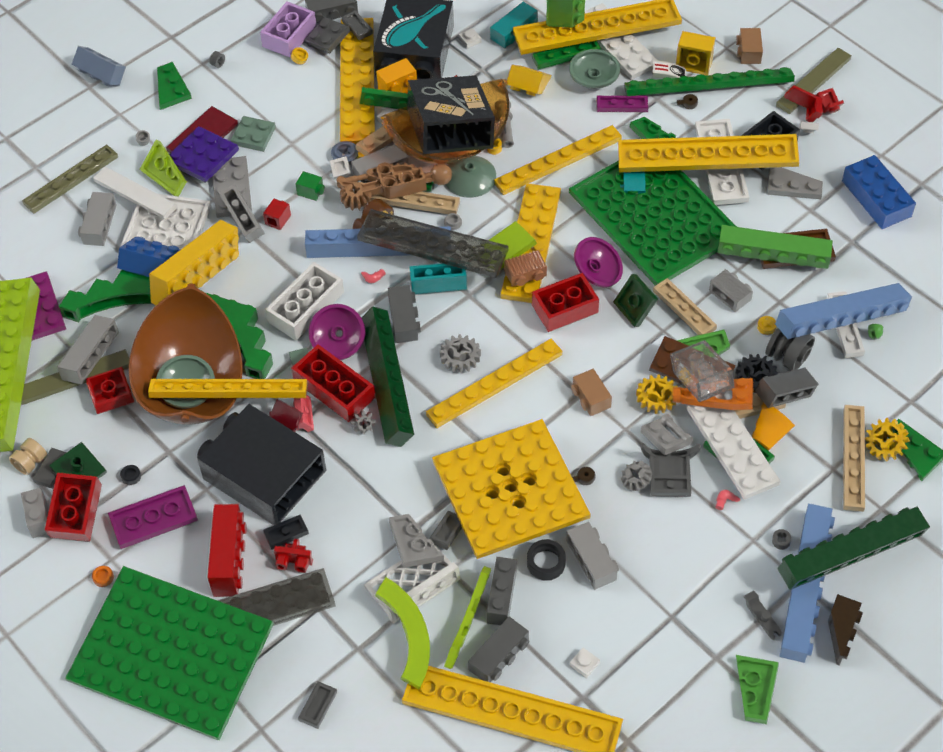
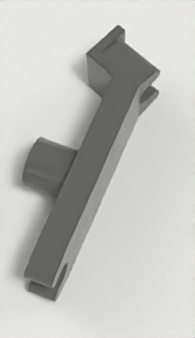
M753 590L743 596L746 599L747 607L772 640L775 639L774 633L781 636L782 632L779 626L771 617V613L760 602L759 595Z

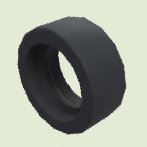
M542 539L530 546L527 552V568L530 574L537 579L545 581L558 578L563 573L566 565V553L558 542ZM549 551L558 556V564L555 567L544 569L535 564L534 557L537 553Z

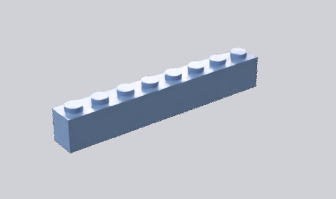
M451 227L305 230L307 258L447 255L452 254Z
M900 283L782 309L779 312L775 325L787 339L904 312L908 309L912 296Z
M808 503L798 554L804 548H815L818 543L827 540V542L831 541L832 534L828 533L829 528L833 529L835 517H832V508ZM825 576L791 590L779 657L805 663L807 655L811 656L813 643H810V638L815 636L817 625L813 624L814 618H818L820 606H816L817 600H821L823 588L819 586L820 581L824 582Z

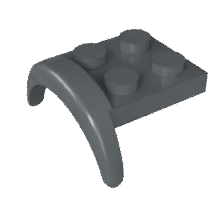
M641 443V451L649 459V467L652 470L650 496L691 497L690 459L698 454L701 449L700 444H696L686 450L674 451L663 455L659 450L651 449L644 443Z

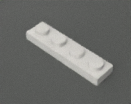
M847 292L828 293L827 299L847 295ZM857 324L837 327L836 330L845 358L864 356L865 350Z

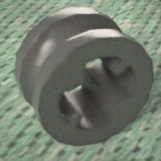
M214 51L209 58V63L216 68H220L225 62V55L218 51Z
M779 529L773 533L772 543L774 547L784 550L790 546L791 535L788 531ZM778 537H785V542L782 543V540L778 542Z

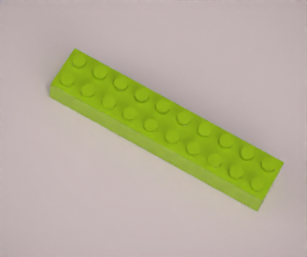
M31 277L0 281V452L13 451L40 294V289Z

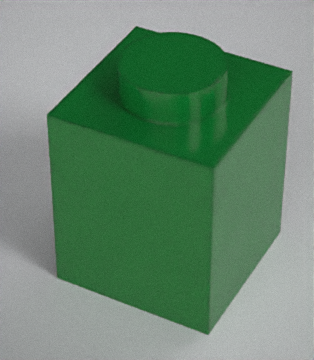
M305 171L302 172L295 183L298 196L317 201L325 189L321 176Z

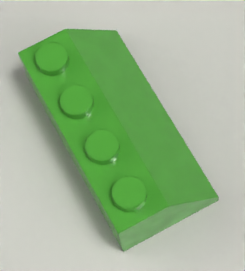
M547 0V26L572 28L584 20L585 0Z

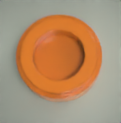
M99 566L93 571L92 579L98 587H106L113 582L114 575L110 567Z

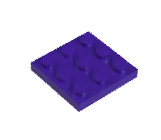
M198 126L169 155L179 170L206 183L239 151V147L237 144Z

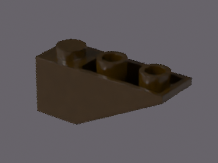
M837 594L828 624L836 664L840 666L842 658L847 660L851 649L847 644L848 641L853 642L857 632L853 627L855 623H860L863 612L859 611L861 602Z

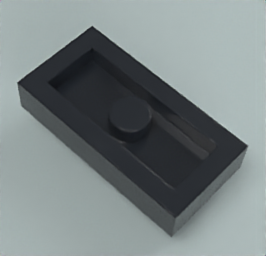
M300 514L264 529L263 533L271 550H273L275 546H282L292 542L294 539L308 535L309 531Z

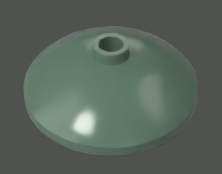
M590 49L582 51L573 57L570 62L569 71L573 80L587 88L597 89L609 86L617 80L620 74V64L611 53Z
M468 155L456 158L448 164L452 171V178L445 185L452 193L467 198L479 197L489 192L495 185L496 170L485 158Z
M180 355L164 363L156 379H215L211 366L205 360L193 355ZM208 398L162 399L173 407L192 408L202 404Z

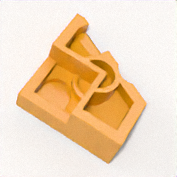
M763 403L752 438L767 450H770L795 425L775 407L768 408Z

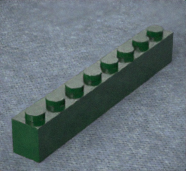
M372 306L361 318L365 325L364 342L385 444L402 447L415 434L388 310Z
M918 506L912 509L906 507L900 510L897 515L889 514L882 518V521H871L862 529L856 527L845 536L842 533L835 536L830 542L824 540L818 543L815 548H804L798 555L789 554L782 559V563L777 569L789 590H792L918 538L930 528V525Z

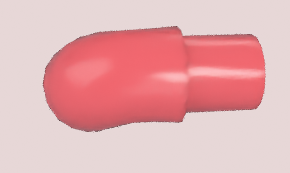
M383 269L373 274L361 272L365 280L371 284L379 281L386 275Z
M727 489L722 490L717 496L715 508L723 510L727 499L738 502L740 498Z

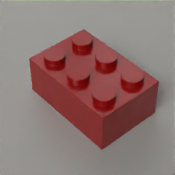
M580 273L532 291V306L547 331L550 332L597 314L599 312V298L584 274Z
M57 473L45 526V532L50 538L90 542L102 487L97 477Z

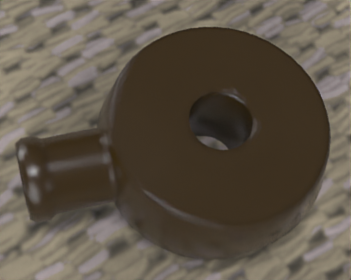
M687 94L683 97V100H677V105H683L686 109H694L698 105V98L693 94Z
M582 467L579 469L577 476L572 478L574 482L579 481L582 485H590L594 482L596 474L592 468Z

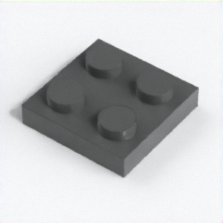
M324 17L304 40L307 45L330 54L350 32V29L344 24Z

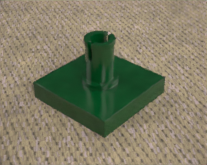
M631 274L613 303L634 327H639L658 298L637 274Z
M82 442L49 465L56 475L57 473L95 476L99 479L107 473L106 469Z

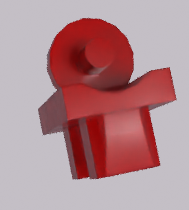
M294 539L293 544L286 543L285 547L275 546L274 548L276 568L278 570H287L288 563H295V571L306 573L308 566L313 564L312 551L306 550V546L300 545L299 539Z

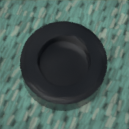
M127 465L121 470L120 476L126 485H134L140 481L141 472L137 466Z

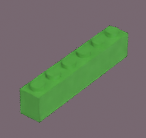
M722 225L718 253L828 269L833 240Z

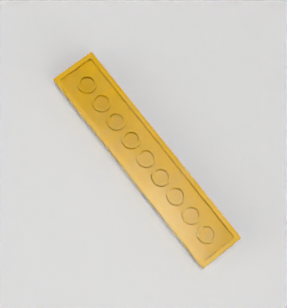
M653 0L585 13L584 20L572 28L549 27L546 25V21L513 27V34L521 55L680 25L682 24V18L674 0Z
M363 18L373 29L372 35L358 40L350 31L341 41L340 142L348 141L356 145L375 132V106L359 104L362 87L374 89L373 18Z
M797 134L618 140L619 172L799 167Z
M429 665L420 689L407 684L402 698V704L574 752H615L623 723L622 718Z

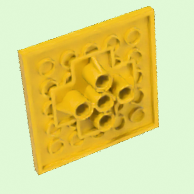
M543 419L432 457L433 464L477 559L590 519L591 517Z

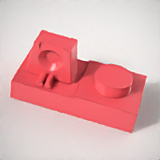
M306 395V398H294V408L303 413L298 430L313 431L311 398Z

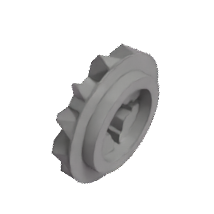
M642 460L640 462L633 461L630 465L626 464V469L622 471L620 479L628 490L639 491L650 483L652 470ZM633 472L638 473L640 479L635 478Z

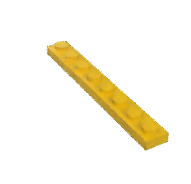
M611 125L494 179L495 186L503 195L525 186L526 183L538 180L617 143L618 140H622V135Z
M551 338L426 411V416L436 428H439L562 356L563 351Z
M151 379L148 393L149 398H306L307 379Z

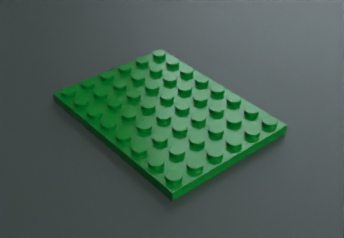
M618 160L569 188V194L655 286L667 278L669 280L675 278L717 253L722 225L737 227L682 170L645 171V193L638 194V191H628V193H625L624 188L620 187V185H624V172H619Z
M123 566L65 679L73 684L220 740L274 623L266 618Z

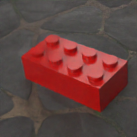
M319 344L291 368L293 379H307V391L348 422L355 417L353 413H360L361 409H364L375 399V390L372 383Z
M214 504L207 577L213 597H238L239 589H242L243 586L240 570H244V559L241 558V554L245 552L243 534L247 532V524L244 522V512H240L239 504Z

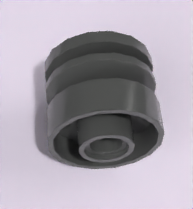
M777 328L769 340L765 354L768 357H773L775 361L783 358V366L790 370L799 369L810 355L815 337L808 334L787 339Z

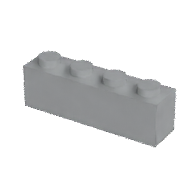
M94 315L57 366L62 380L83 384L119 333L115 319Z

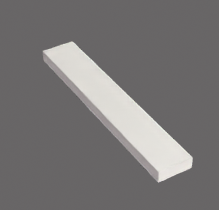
M104 167L93 177L96 183L165 220L178 208L174 202L107 167Z

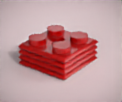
M123 367L85 379L97 414L134 402Z

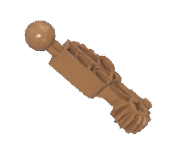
M384 162L375 168L368 169L366 174L346 178L339 176L336 180L337 187L341 189L340 199L345 208H351L352 211L358 208L360 211V208L365 207L374 195L380 194L387 199H393L426 191V183L429 182L445 185L451 180L452 171L448 165L443 163L434 165L430 172L424 173L422 167H415L414 164L396 163V165ZM364 179H368L369 181H371V182L364 183V184H363V183H356V182H358V181H360V180H364Z

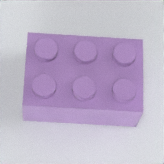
M286 1L261 30L262 47L291 58L293 49L300 47L305 41L304 39L316 27L315 12Z

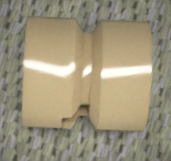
M27 438L20 446L21 450H16L9 457L11 464L24 475H29L36 467L35 463H40L47 456L45 449L32 438Z

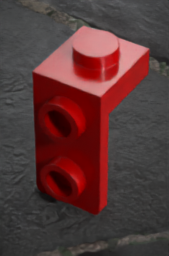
M795 85L784 94V98L807 108V122H814L817 118L821 117L823 113L822 98Z

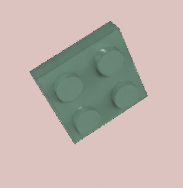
M243 116L231 142L239 147L264 152L276 128L275 122Z

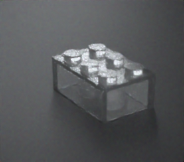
M705 340L670 354L673 373L699 402L735 388L732 369Z

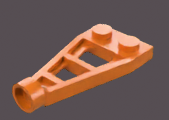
M753 378L731 379L689 388L673 387V403L727 410H753ZM723 390H732V398L729 400L718 399L715 397V394ZM711 393L709 399L696 397L697 394Z

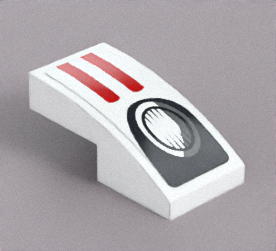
M653 61V78H680L681 76H686V69L679 65Z

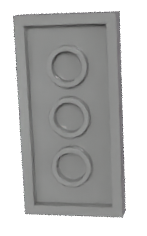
M246 156L230 158L213 175L217 218L232 216L219 193L233 184L236 185L252 211Z

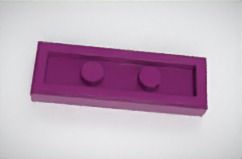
M597 95V112H648V96Z

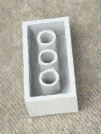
M313 262L265 309L268 323L297 341L309 329L314 315L323 307L333 304L344 293L342 278Z

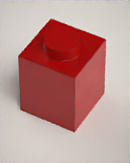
M274 198L263 212L265 225L281 230L291 216L290 205L285 201Z

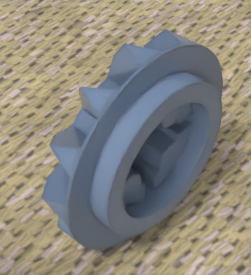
M343 141L333 146L331 156L333 160L346 156L348 162H351L354 159H358V151L354 143Z

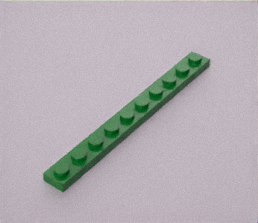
M787 67L774 70L764 69L763 71L730 72L728 74H700L693 77H666L659 80L647 79L646 81L632 80L624 82V90L627 96L741 87L794 82L795 75L791 68Z

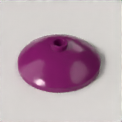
M587 237L577 244L574 251L575 264L578 271L584 274L588 282L598 287L608 288L615 285L621 279L623 274L622 261L612 245L597 237Z
M327 305L320 309L311 320L309 339L312 347L314 348L319 344L339 360L353 356L364 342V322L361 316L347 305ZM341 330L342 336L337 337V331Z

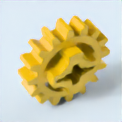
M660 374L657 375V378L650 375L649 380L643 378V382L638 384L636 391L637 402H641V408L647 407V412L654 410V413L657 414L658 410H661L664 414L666 408L671 411L672 405L676 406L677 404L673 403V387L677 386H673V380L668 382L667 376L662 379Z
M886 418L885 422L878 419V425L872 423L873 429L866 431L869 437H865V441L868 442L865 446L870 450L869 453L872 456L876 455L878 460H881L882 457L885 461H888L889 457L896 460V454L902 456L901 450L908 449L905 443L910 442L909 438L906 437L909 433L904 429L902 423L898 424L896 419H893L892 422H890L889 418ZM892 428L897 430L899 435L893 433ZM875 444L881 446L882 451L877 449Z

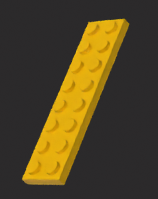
M526 183L517 223L536 240L537 244L523 254L539 250L546 264L561 188ZM505 273L500 294L501 299L532 303V291L540 289L542 279L539 281H529L522 286H511Z

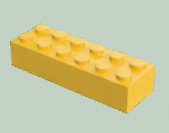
M219 220L149 273L151 303L157 305L173 292L186 288L189 283L195 284L197 289L202 287L208 280L213 278L222 269H225L232 261L236 260L239 257L238 227Z

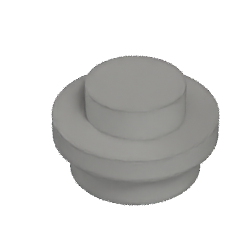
M450 213L444 219L445 227H451V230H457L462 225V219L458 214Z

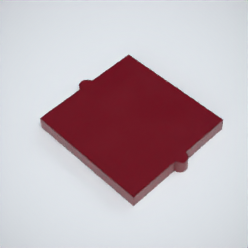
M276 399L269 415L296 432L299 429L298 425L303 413L282 400Z

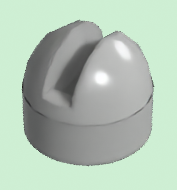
M145 130L138 131L136 134L137 143L142 146L147 145L150 141V134Z

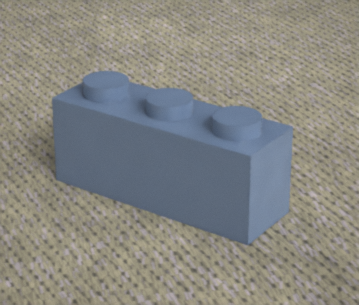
M83 46L77 47L71 64L77 67L79 72L89 73L91 78L100 79L104 85L112 87V85L120 86L126 66L89 47Z

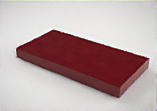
M211 106L166 147L167 152L171 153L198 126L224 138L238 125V120Z

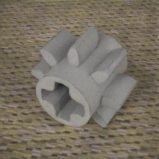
M361 409L360 413H353L355 417L350 423L356 425L353 429L355 432L360 429L361 433L365 435V431L373 430L371 426L376 421L370 419L372 416L371 412L365 414L364 410ZM364 418L366 421L361 425L359 422H362Z

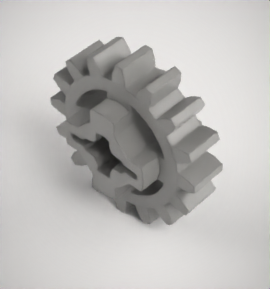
M461 334L458 335V338L451 336V341L445 339V345L441 344V363L446 365V369L452 367V372H455L456 369H459L460 373L463 372V369L469 372L470 366L475 368L476 362H480L481 349H479V343H475L474 338L469 340L468 335L462 338Z

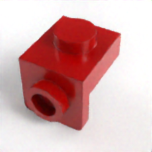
M833 88L816 94V96L822 98L823 113L829 111L831 114L835 113L844 104L843 100L838 101Z

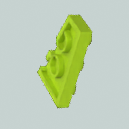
M155 140L139 170L172 195L179 197L187 181L161 141Z

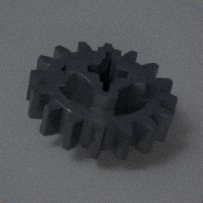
M749 354L748 359L742 357V362L738 361L735 371L736 379L753 378V392L756 393L755 390L763 377L778 374L776 372L777 366H772L773 360L767 361V356L760 358L759 354L756 357Z

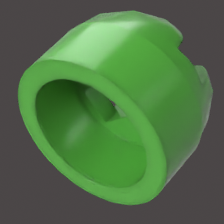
M870 324L868 326L869 337L879 339L883 335V326L880 324Z

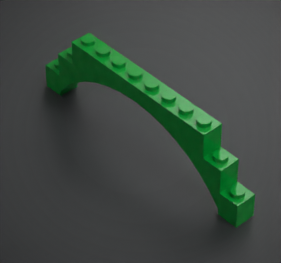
M121 270L113 283L96 278L86 295L79 291L69 290L59 305L62 317L79 323L81 319L110 308L134 304H152L150 277ZM206 293L221 307L235 331L240 352L246 362L244 365L246 376L254 379H265L273 366L271 353L262 349L266 342L264 330L254 327L258 321L256 308L251 305L238 303L232 299L222 298L216 294Z

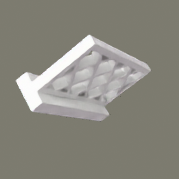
M444 555V561L432 563L431 570L421 569V565H418L417 569L404 568L402 561H399L365 583L364 587L388 614V618L394 624L400 618L388 605L375 597L377 591L372 588L377 584H382L385 577L395 582L401 588L403 585L413 586L412 590L407 592V594L418 607L459 581L461 577L459 567L454 562L451 563ZM436 563L447 566L442 570H435ZM401 573L400 580L390 579V575ZM405 573L416 574L414 581L404 580ZM419 574L430 575L427 580L418 581Z

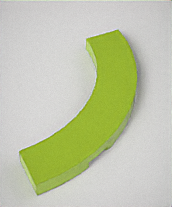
M484 566L481 570L463 621L450 647L444 665L446 668H453L458 658L460 648L464 644L476 614L481 595L485 590L491 568Z
M385 577L375 597L388 605L402 622L408 641V657L401 680L420 689L430 659V641L427 626L418 606L399 585Z

